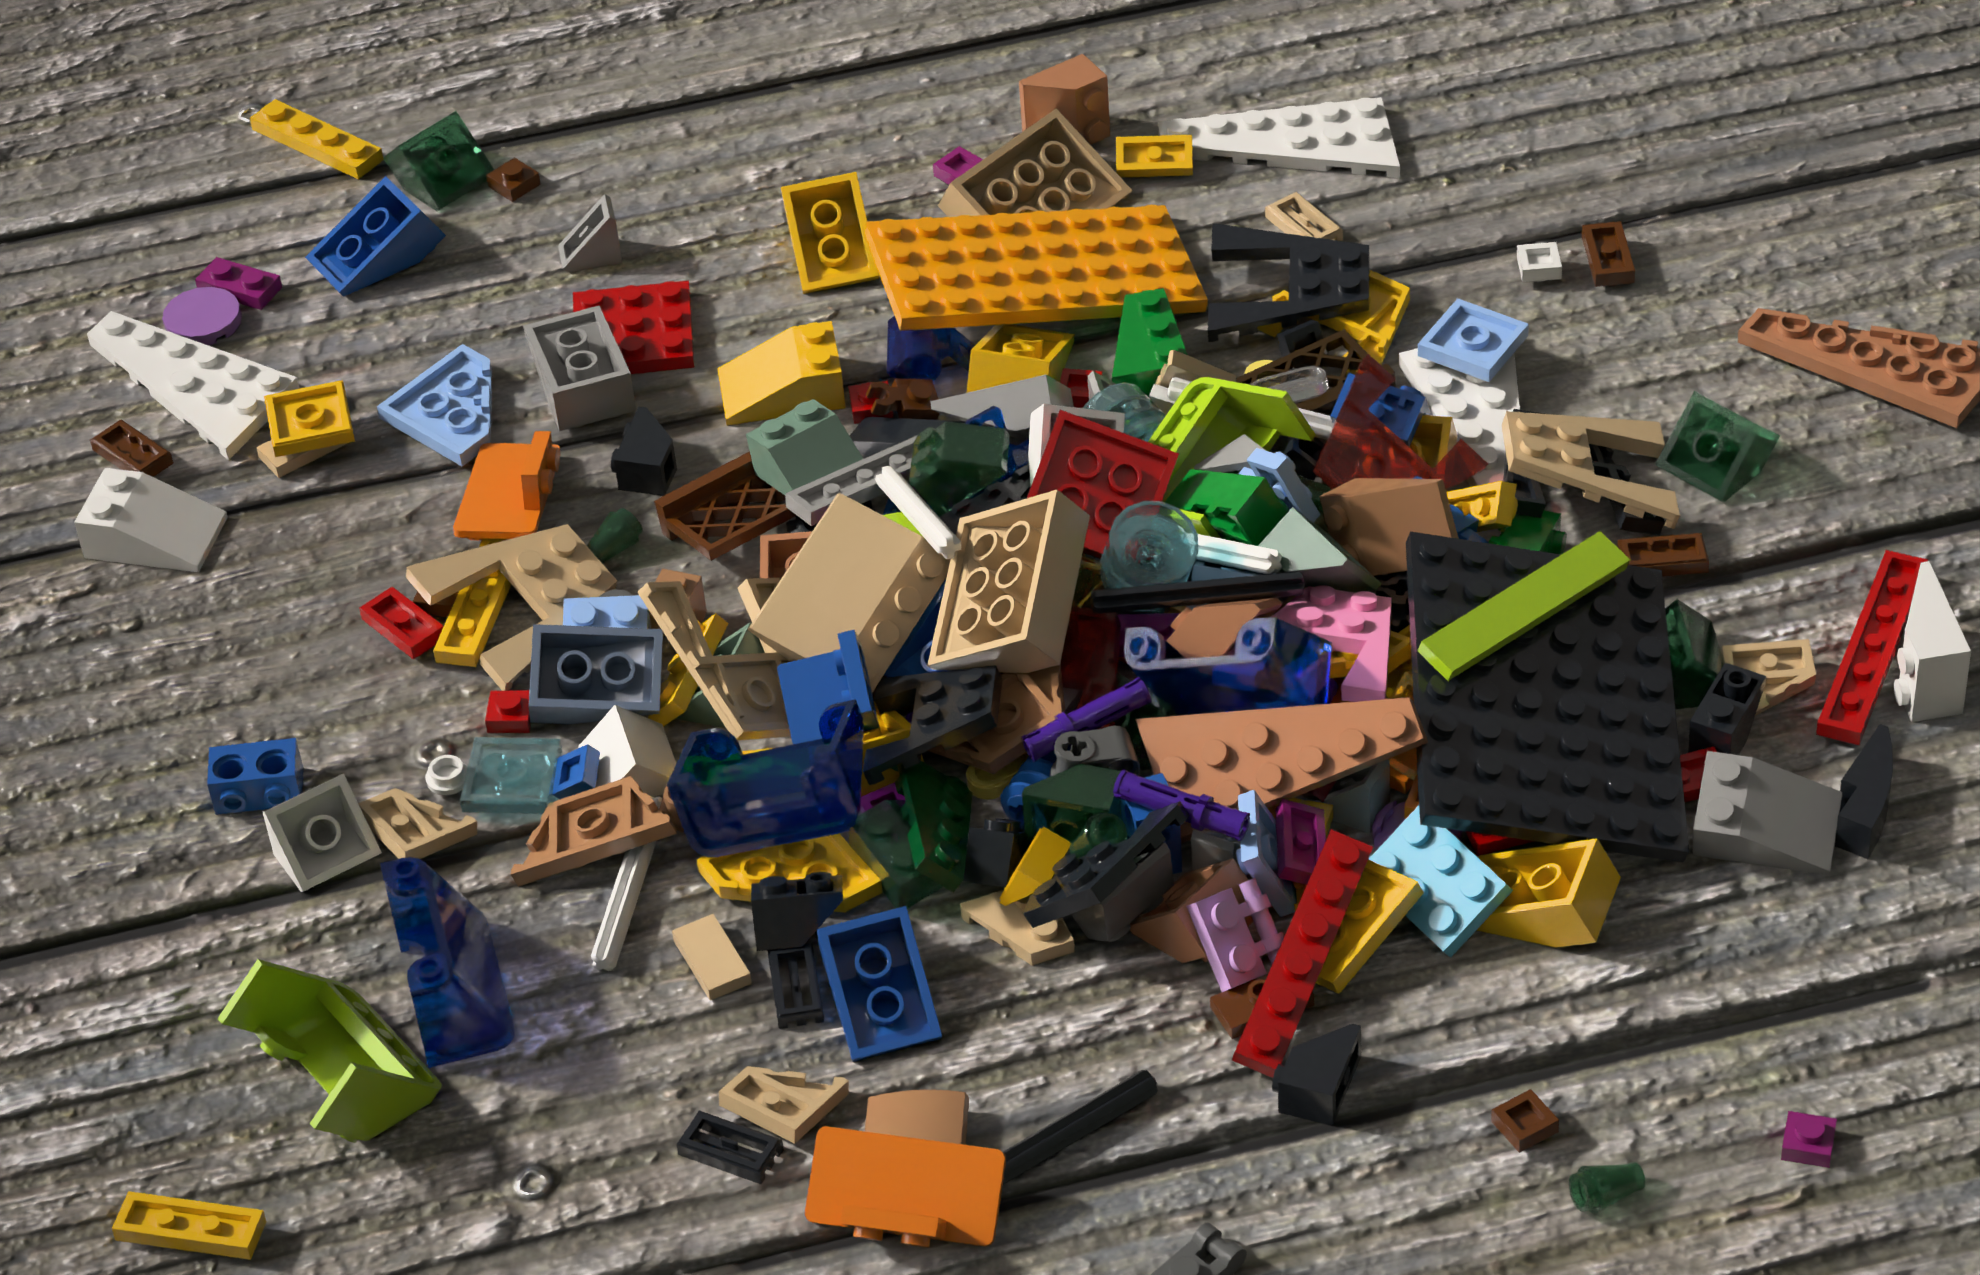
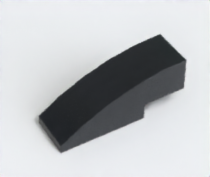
M1880 724L1842 778L1840 786L1842 800L1837 821L1835 847L1865 859H1869L1880 839L1889 805L1893 773V749L1889 728L1885 725Z

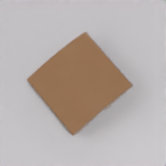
M909 1090L868 1097L865 1132L966 1145L969 1097L966 1092L951 1090Z

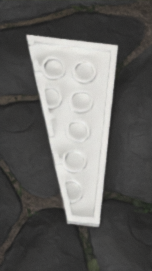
M1382 97L1361 98L1343 102H1324L1297 107L1287 106L1261 111L1250 110L1243 113L1225 115L1213 114L1207 117L1189 119L1176 118L1171 121L1157 122L1158 136L1192 135L1193 160L1208 161L1214 156L1233 157V163L1247 165L1248 159L1267 160L1268 167L1326 172L1334 166L1352 168V174L1366 175L1367 170L1387 171V177L1400 178V164Z
M110 311L87 333L91 347L114 366H121L129 373L130 379L138 386L143 384L148 388L150 396L180 421L195 427L199 431L200 437L207 443L213 442L219 447L220 454L227 460H230L268 421L264 396L300 389L298 379L295 376Z
M1418 348L1399 353V367L1411 387L1417 389L1426 397L1431 415L1452 417L1458 435L1454 459L1470 486L1503 481L1506 450L1501 425L1506 411L1520 410L1515 355L1513 354L1492 380L1487 382L1418 356Z

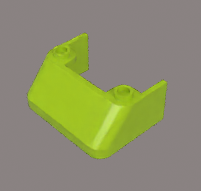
M1202 377L1188 384L1148 441L1149 443L1179 453L1154 525L1221 539L1204 514L1163 506L1162 504L1190 469H1194L1196 464L1244 434L1268 452L1280 435L1312 441L1316 434L1288 392L1211 377Z
M257 959L218 1017V1020L223 1025L254 1032L262 1041L260 1044L262 1050L271 1057L281 1061L285 1057L298 1060L329 1094L310 1122V1125L316 1130L337 1134L352 1143H356L358 1140L369 1141L427 1106L442 1088L438 1078L359 993L349 986L332 979Z

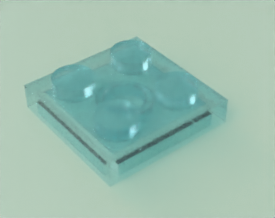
M475 737L460 798L462 812L543 814L548 804L552 802L557 758L562 755L560 739Z

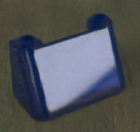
M1256 618L1246 622L1237 634L1234 655L1185 658L1172 645L1166 642L1162 634L1155 629L1148 627L1126 628L1124 642L1125 660L1137 678L1140 677L1144 682L1150 696L1166 717L1328 703L1332 642L1279 618Z
M856 699L832 704L822 712L818 723L822 739L743 755L739 742L729 731L721 728H711L691 732L667 782V787L692 849L706 857H720L839 834L850 830L855 825L861 809L864 723Z
M408 857L380 863L401 953L410 951L409 946L421 950L425 957L411 964L407 971V980L428 1068L496 1052L507 1047L515 1036V1028L489 925L484 913L420 859Z

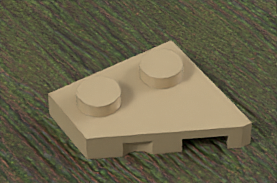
M1809 639L1722 645L1721 647L1722 667L1724 663H1728L1766 676V684L1756 715L1815 685L1816 671Z
M396 788L358 803L371 831L404 865L477 835V820L474 817L466 815L459 821L443 815L442 805L428 800H419L414 795Z
M747 1066L719 1091V1106L795 1144L849 1094V1080L843 1077H834L833 1085L806 1082V1073L793 1071L775 1072L768 1068Z

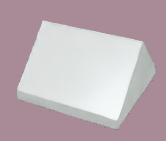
M614 705L579 745L580 748L589 744L600 751L598 779L595 788L631 776L641 787L643 793L655 797L663 795L664 789L668 784L679 780L678 767L663 725L617 705Z
M344 773L263 812L273 854L301 892L382 853Z

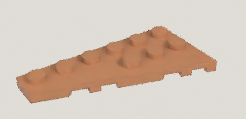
M1758 308L1738 330V343L1955 428H1958L1980 401V348H1978V341L1963 339L1961 345L1939 342L1938 338L1932 334L1871 325L1870 331L1849 328V322L1834 320L1832 325L1810 322L1807 315Z
M1409 697L1136 719L1154 775L1163 773L1168 786L1199 797L1202 794L1209 795L1214 798V802L1239 810L1238 795L1255 790L1265 806L1270 808L1279 804L1282 799L1290 800L1428 743L1415 704ZM1186 821L1180 826L1181 844L1190 841L1193 830H1196L1191 828V823Z

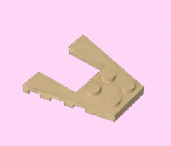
M1506 411L1501 426L1510 472L1561 489L1563 483L1582 489L1583 497L1599 503L1601 496L1625 504L1624 512L1643 518L1644 513L1648 512L1665 518L1664 526L1675 529L1680 517L1675 491L1595 475L1589 444L1660 458L1665 446L1660 422Z
M568 524L410 565L406 570V578L430 606L500 570L543 620L538 623L540 625H563L564 598L599 597L607 591L616 589L617 585L616 578ZM533 626L489 649L480 656V665L502 691L510 690L513 682L522 673H528L531 670Z
M779 578L746 579L738 587L752 622L780 581ZM681 581L647 582L638 591L639 596L733 739L749 740L791 737L777 671L778 665L790 661L762 640L760 642L765 653L712 656Z

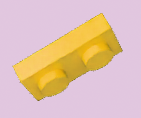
M1192 135L1116 137V173L1121 178L1193 175Z

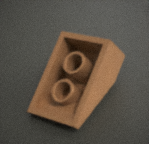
M1354 478L1319 496L1330 536L1373 576L1407 571L1406 540L1410 531L1459 539L1443 479Z

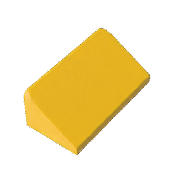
M1045 827L1040 828L1002 892L999 903L1007 906L1033 894L1040 885L1051 880L1055 874L1052 870L1053 866L1064 858L1071 843Z

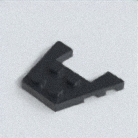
M997 666L881 678L876 686L874 697L880 714L914 705L910 736L908 738L866 750L863 773L869 786L885 780L882 772L900 763L903 764L905 770L919 764L922 753L942 744L946 751L997 727L1002 688V677Z
M1181 801L1150 812L1134 834L1122 842L1111 845L1109 841H1104L1096 845L1089 852L1086 851L1080 840L1072 842L1064 858L1053 866L1052 870L1055 874L1052 879L1040 885L1029 897L1023 914L1032 928L1101 903L1138 867L1133 860L1135 857L1156 850L1166 840L1162 834L1166 827L1173 824L1181 826L1190 815Z

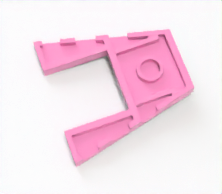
M1308 586L1304 589L1302 595L1293 598L1215 663L1214 681L1257 687L1282 644L1358 654L1357 659L1341 685L1342 700L1358 702L1386 699L1392 613L1391 598L1377 596L1368 591L1354 593L1335 590L1330 586Z

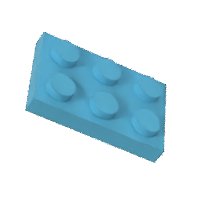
M1419 805L1369 858V860L1419 883L1424 893L1405 916L1450 958L1513 891L1449 830L1420 825Z

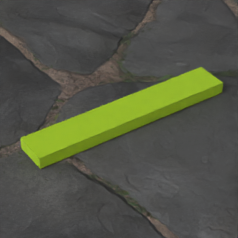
M1599 531L1421 641L1417 651L1449 681L1626 570L1630 559Z

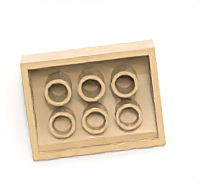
M1055 109L949 184L938 207L948 217L995 215L997 213H1032L1034 211H1068L1072 209H1105L1117 205L1128 197L1133 190L1069 121Z
M1054 490L960 518L956 537L961 541V550L955 551L954 558L950 560L927 666L932 670H958L996 665L999 672L1030 673L1060 665L1090 515L1060 491Z
M839 493L748 628V631L792 662L840 649L837 634L855 630L863 647L873 692L946 579L951 559H945L941 553H937L923 536Z

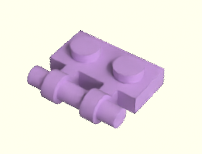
M1255 878L1239 884L1245 900L1241 904H1238L1232 888H1229L1186 906L1221 992L1267 974L1260 956L1267 953L1272 965L1284 939L1283 932H1277L1269 913L1268 907L1271 906L1267 893L1262 895ZM1249 915L1252 916L1261 938L1260 941L1255 943L1244 917Z

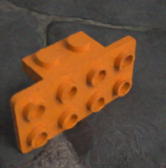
M535 431L531 444L485 443L480 446L453 525L455 537L474 541L485 538L509 540L537 532L548 494L552 493L555 472H558L560 464V446L552 444L551 431Z
M825 1126L820 1128L816 1135L805 1217L808 1221L816 1224L853 1228V1237L882 1241L883 1233L902 1235L901 1244L929 1248L930 1240L933 1239L987 1247L995 1240L1006 1156L1001 1150Z

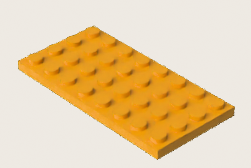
M1165 205L1109 207L1087 210L1072 209L1050 212L1034 211L1032 213L1014 214L997 213L995 215L977 216L960 215L957 217L941 218L922 217L920 219L904 220L884 219L882 221L866 222L865 237L900 331L1116 318L1122 316L1125 295L1162 288L1165 290L1173 314L1206 312L1208 298Z

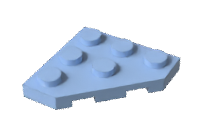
M464 344L460 345L377 406L379 419L458 465L464 466L478 455L482 444L491 443L492 367L490 359Z

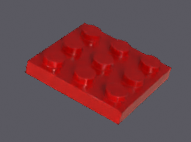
M689 280L573 292V312L600 306L631 374L695 368Z
M1059 410L1027 498L1054 490L1060 491L1090 515L1083 553L1136 572L1179 453Z

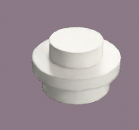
M442 755L435 758L429 764L425 778L428 788L433 793L452 795L460 792L467 786L470 774L468 767L460 758L454 755Z

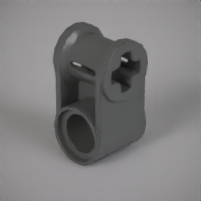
M1110 726L1097 730L1069 731L1061 734L1055 742L1054 750L1057 761L1053 763L1050 775L1053 783L1059 788L1067 791H1077L1083 788L1114 786L1122 770L1129 771L1138 776L1141 768L1128 731L1120 726ZM1069 744H1072L1071 751H1067ZM1075 771L1078 772L1076 778H1074Z

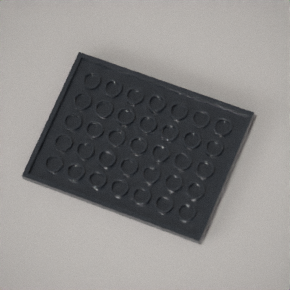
M1410 531L1406 540L1413 697L1428 743L1416 747L1420 825L1551 844L1597 838L1603 849L1607 852L1684 862L1689 854L1662 570L1628 565L1626 570L1447 681L1417 651L1421 641L1551 562L1561 554Z

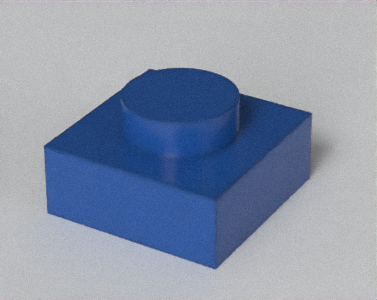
M587 744L557 758L552 795L558 799H563L595 788L598 779L600 751Z

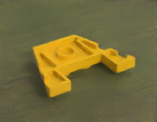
M1370 270L1368 311L1319 320V315L1309 316L1308 318L1336 331L1345 329L1353 339L1358 340L1357 343L1381 366L1409 304L1410 287ZM1284 290L1272 296V300L1289 301V292ZM1281 322L1257 327L1258 330L1273 337L1283 329ZM1350 370V373L1357 376L1366 373L1365 371Z

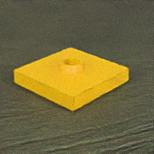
M343 380L264 396L275 458L355 442Z

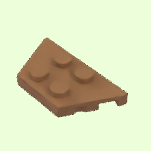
M1061 662L1060 665L1030 673H1003L1001 675L1002 688L997 727L946 751L942 744L928 751L995 774L1025 754L1026 750L1022 744L1021 736L1046 726L1055 720L1054 716L1061 712L1066 714Z
M629 776L549 803L540 818V825L532 832L526 843L530 850L529 855L523 864L513 865L511 876L519 887L677 834V829L667 814H663L658 809L654 800L647 793H643L638 783Z

